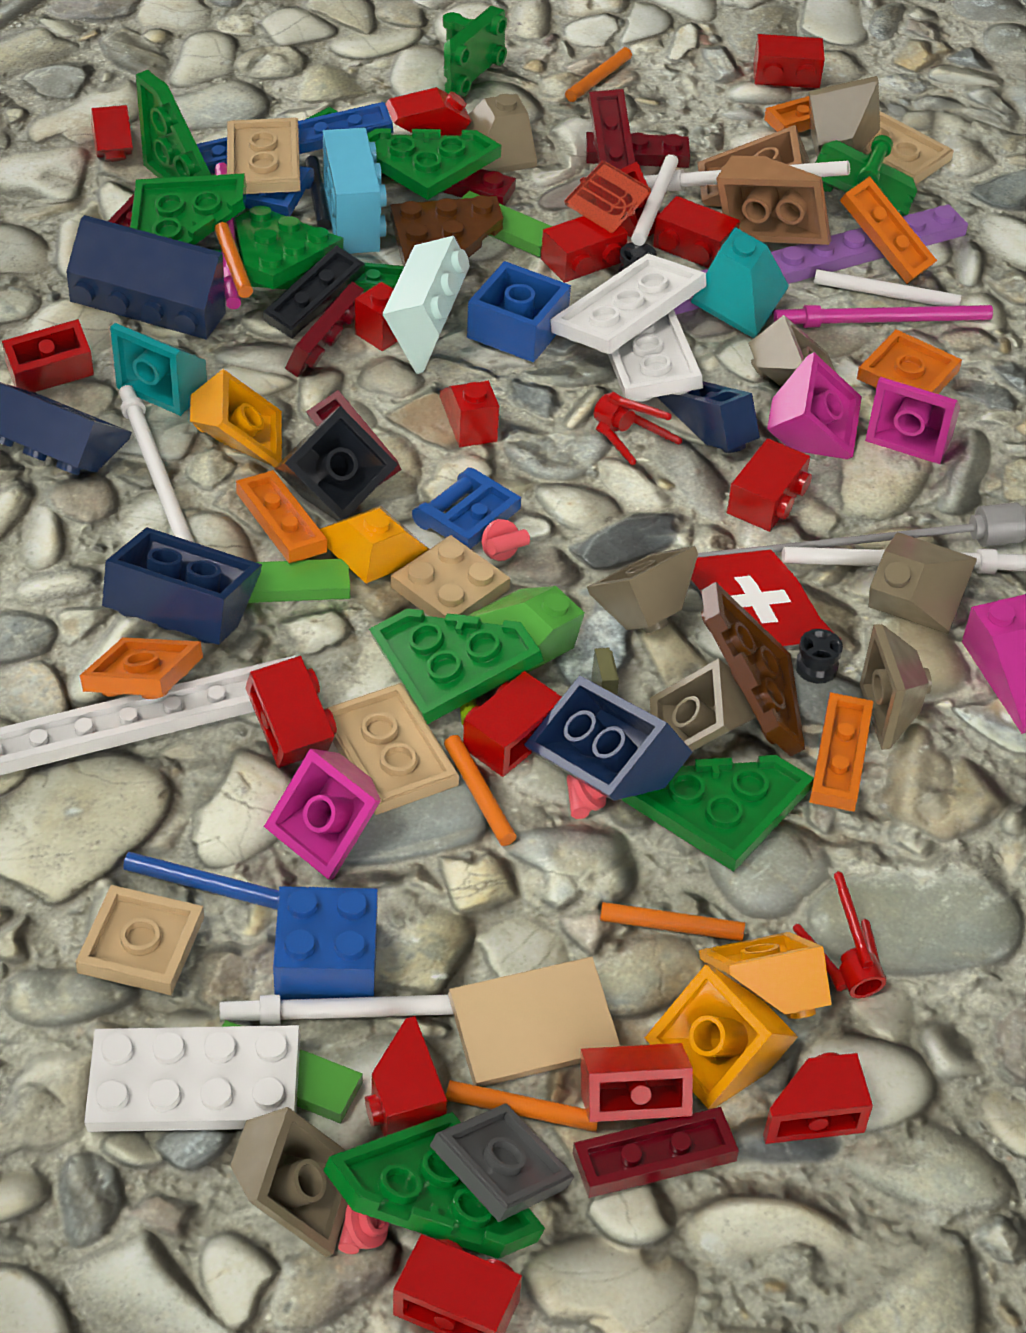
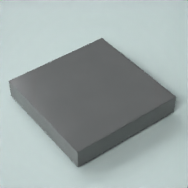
M506 1103L436 1133L430 1144V1147L498 1222L567 1189L574 1178L571 1171Z

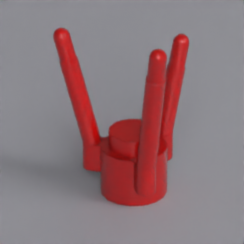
M616 392L607 393L602 396L594 408V418L599 422L596 430L608 438L630 465H635L637 460L613 431H626L635 423L675 444L680 445L682 443L681 437L635 414L633 410L664 420L672 418L669 412L624 398Z
M837 871L834 873V879L855 948L846 951L841 956L840 961L842 964L839 969L824 952L826 970L832 979L836 991H842L847 988L850 996L853 998H865L884 988L886 976L880 965L870 921L863 919L860 926L842 872ZM800 924L793 926V931L796 935L816 943Z

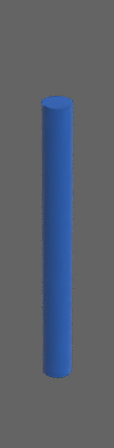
M128 852L125 857L123 868L126 871L278 910L279 890L133 852Z

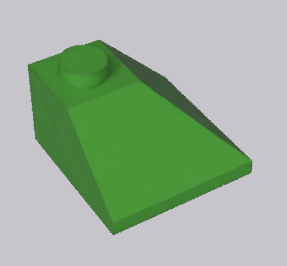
M557 586L519 589L467 616L480 617L482 623L502 625L504 620L521 622L541 650L544 659L542 663L526 671L529 673L575 647L585 612Z

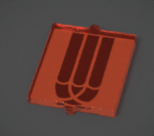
M602 160L587 177L580 179V184L564 202L566 206L613 233L629 215L633 216L635 214V209L651 193V189Z

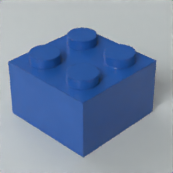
M504 261L468 301L467 338L534 363L557 335L551 332L550 319L569 307L571 285Z
M279 886L273 962L274 995H280V1000L374 997L378 912L377 888Z

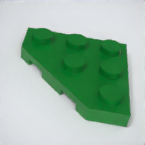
M149 70L136 74L143 165L158 178L211 175L169 86Z
M376 128L367 133L369 142H375L376 163H380L381 172L426 200L436 196L501 157L502 145L477 130H462V136L441 135V129H412V135L391 134V128Z
M245 173L136 179L130 228L195 245L214 232L215 226L218 223H226L245 210L247 189Z
M254 206L249 211L235 217L236 237H238L239 254L250 281L271 289H275L310 270L335 246L343 249L344 238L329 233L325 228L313 227L300 222L296 217L284 216L273 212L267 206Z
M407 608L369 629L377 646L406 689L427 725L544 661L541 650L521 622L504 620L502 625L482 623L480 617L447 613L445 618L425 616L423 610Z
M777 755L758 756L757 762L733 763L732 757L695 759L694 765L682 766L665 788L621 800L734 872L812 789L814 777Z
M453 1112L329 1156L323 1170L353 1211L440 1240L449 1239L461 1247L497 1259L537 1243L545 1230V1227L530 1208L498 1222L430 1147L436 1133L461 1123Z

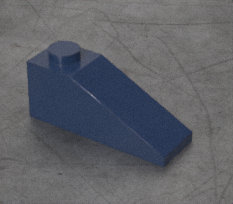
M703 381L702 389L691 390L681 395L669 394L657 397L706 445L720 448L725 453L741 451L746 448V443L760 438L753 395L750 392Z

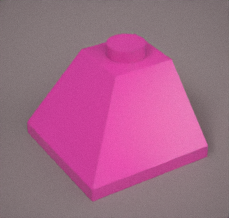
M816 353L809 354L772 398L767 429L786 446L800 452L841 459L852 458L862 396Z
M880 377L865 441L940 464L953 437L960 405L955 399Z
M310 749L264 827L328 880H333L381 800L372 778L343 755L337 752Z

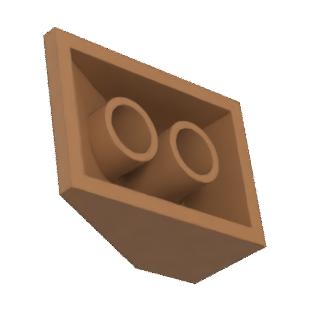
M796 125L697 162L698 172L722 170L732 155L766 156L788 165L810 163ZM718 185L700 186L704 206L722 207Z
M732 155L716 179L722 212L739 219V229L761 242L830 244L831 235L822 177L766 156Z

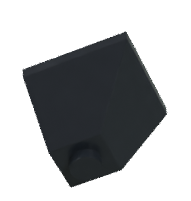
M339 406L301 440L274 470L303 499L337 521L348 518L398 464Z

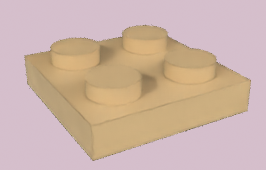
M450 535L392 574L391 588L420 610H423L428 616L445 618L447 613L467 616L489 605L509 591L510 577Z
M111 885L75 961L77 973L172 996L204 920L203 906Z

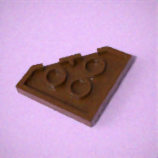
M481 195L474 198H443L437 201H406L404 203L390 204V218L403 268L414 245L454 236L460 248L466 252L469 258L482 247V241L488 235L495 236L503 229V215L497 196L488 197Z
M717 582L701 590L704 608L701 611L702 620L712 633L731 669L735 682L741 688L760 723L763 735L770 744H777L790 757L805 750L791 654Z

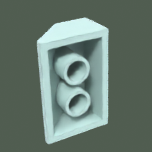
M454 236L414 245L383 311L385 320L416 374L424 372L470 267L466 252L460 248Z

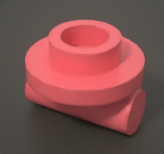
M504 519L492 521L486 527L482 536V548L485 554L497 561H505L511 558L518 548L530 544V535L527 530H518L514 523Z
M570 774L567 776L570 810L573 818H586L590 811H598L606 805L605 795Z
M347 1205L338 1249L346 1254H357L362 1248L373 1249L381 1246L387 1237L389 1223L355 1212Z

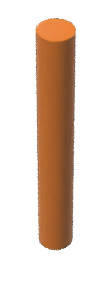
M627 47L622 48L565 92L567 100L570 102L576 101L632 58L631 50Z
M220 222L215 226V233L238 295L242 298H247L253 293L252 286L229 225L225 222Z
M459 735L448 737L444 742V746L501 846L512 844L516 840L517 835Z
M602 902L600 921L736 941H743L745 922Z
M453 1080L449 1081L447 1087V1101L489 1110L506 1103L518 1116L597 1132L599 1122H589L584 1108Z

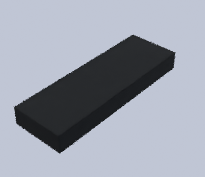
M335 246L263 311L264 321L293 339L327 308L352 281L355 282L365 273V263L340 247Z

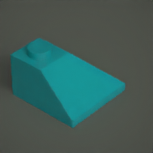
M735 227L718 251L706 273L707 286L694 294L691 303L754 339L784 296L789 285L768 246Z
M117 323L110 326L116 388L120 389L125 385H130L134 388L138 398L181 416L190 408L191 394L207 382L206 360Z

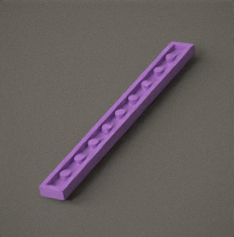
M949 204L902 216L925 246L965 236L968 223ZM862 228L832 235L829 245L798 244L771 252L788 284L815 277L816 269L834 272L885 258ZM708 269L701 271L707 273ZM693 296L674 309L676 315L699 309L698 306L691 303Z

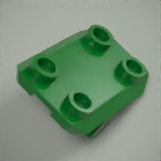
M490 6L475 19L462 17L461 14L455 12L443 15V27L446 29V42L444 43V76L447 78L445 83L446 93L454 92L460 96H466L470 91L471 82L493 64L501 66L505 62L507 56V48L505 47L507 18L505 17L504 9Z
M879 135L874 138L871 144V152L868 155L838 140L825 143L815 162L849 161L850 163L849 175L822 177L825 192H831L833 189H836L845 194L870 176L901 216L908 215L911 204L916 196L917 188L912 177L883 163L885 157L889 156L893 148V141L886 135Z

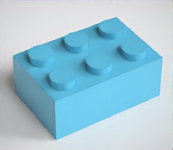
M366 128L323 130V178L332 233L344 238L343 250L349 254L380 252V237L386 236V219L384 214L381 215V207H386L387 205L385 184H381L380 163H376L375 142H369Z

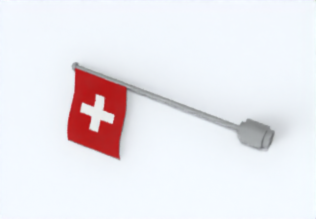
M1018 502L978 506L975 515H971L969 524L897 532L914 538L970 532L974 540L977 539L982 547L1022 543L1024 538H1026V505L1021 506ZM897 532L698 553L690 584L702 599L701 590L717 582L786 650L797 649L805 632L812 629L833 631L820 618L798 579L775 553L782 552L783 547L825 548L890 541Z

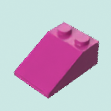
M1026 594L972 606L962 639L963 645L1021 734L1026 733Z

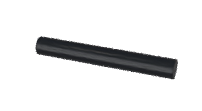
M308 156L305 160V165L314 169V181L310 191L317 227L328 230L331 227V219L319 159L316 156Z

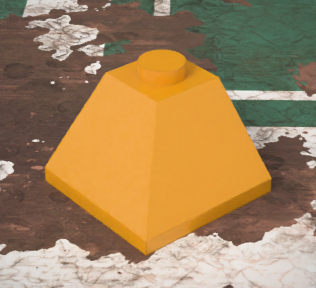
M224 369L191 394L190 422L199 431L207 433L217 441L272 467H276L282 461V411Z
M382 506L320 528L327 538V548L339 559H342L365 583L400 570L429 550L425 544Z
M785 932L699 950L700 960L712 965L766 1002L770 1007L785 1014L789 1019L811 1017L816 1014L815 1008L832 1005L823 946L796 934Z
M705 964L644 1038L650 1045L682 1043L693 1067V1093L708 1109H713L766 1075L798 1036L766 1002L712 965Z

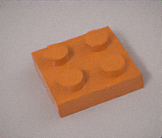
M895 329L861 364L858 369L857 379L876 389L879 378L883 377L939 394L960 371L962 359Z
M122 637L80 675L83 692H100L106 697L133 694L141 695L144 699L161 698L203 658L201 641Z

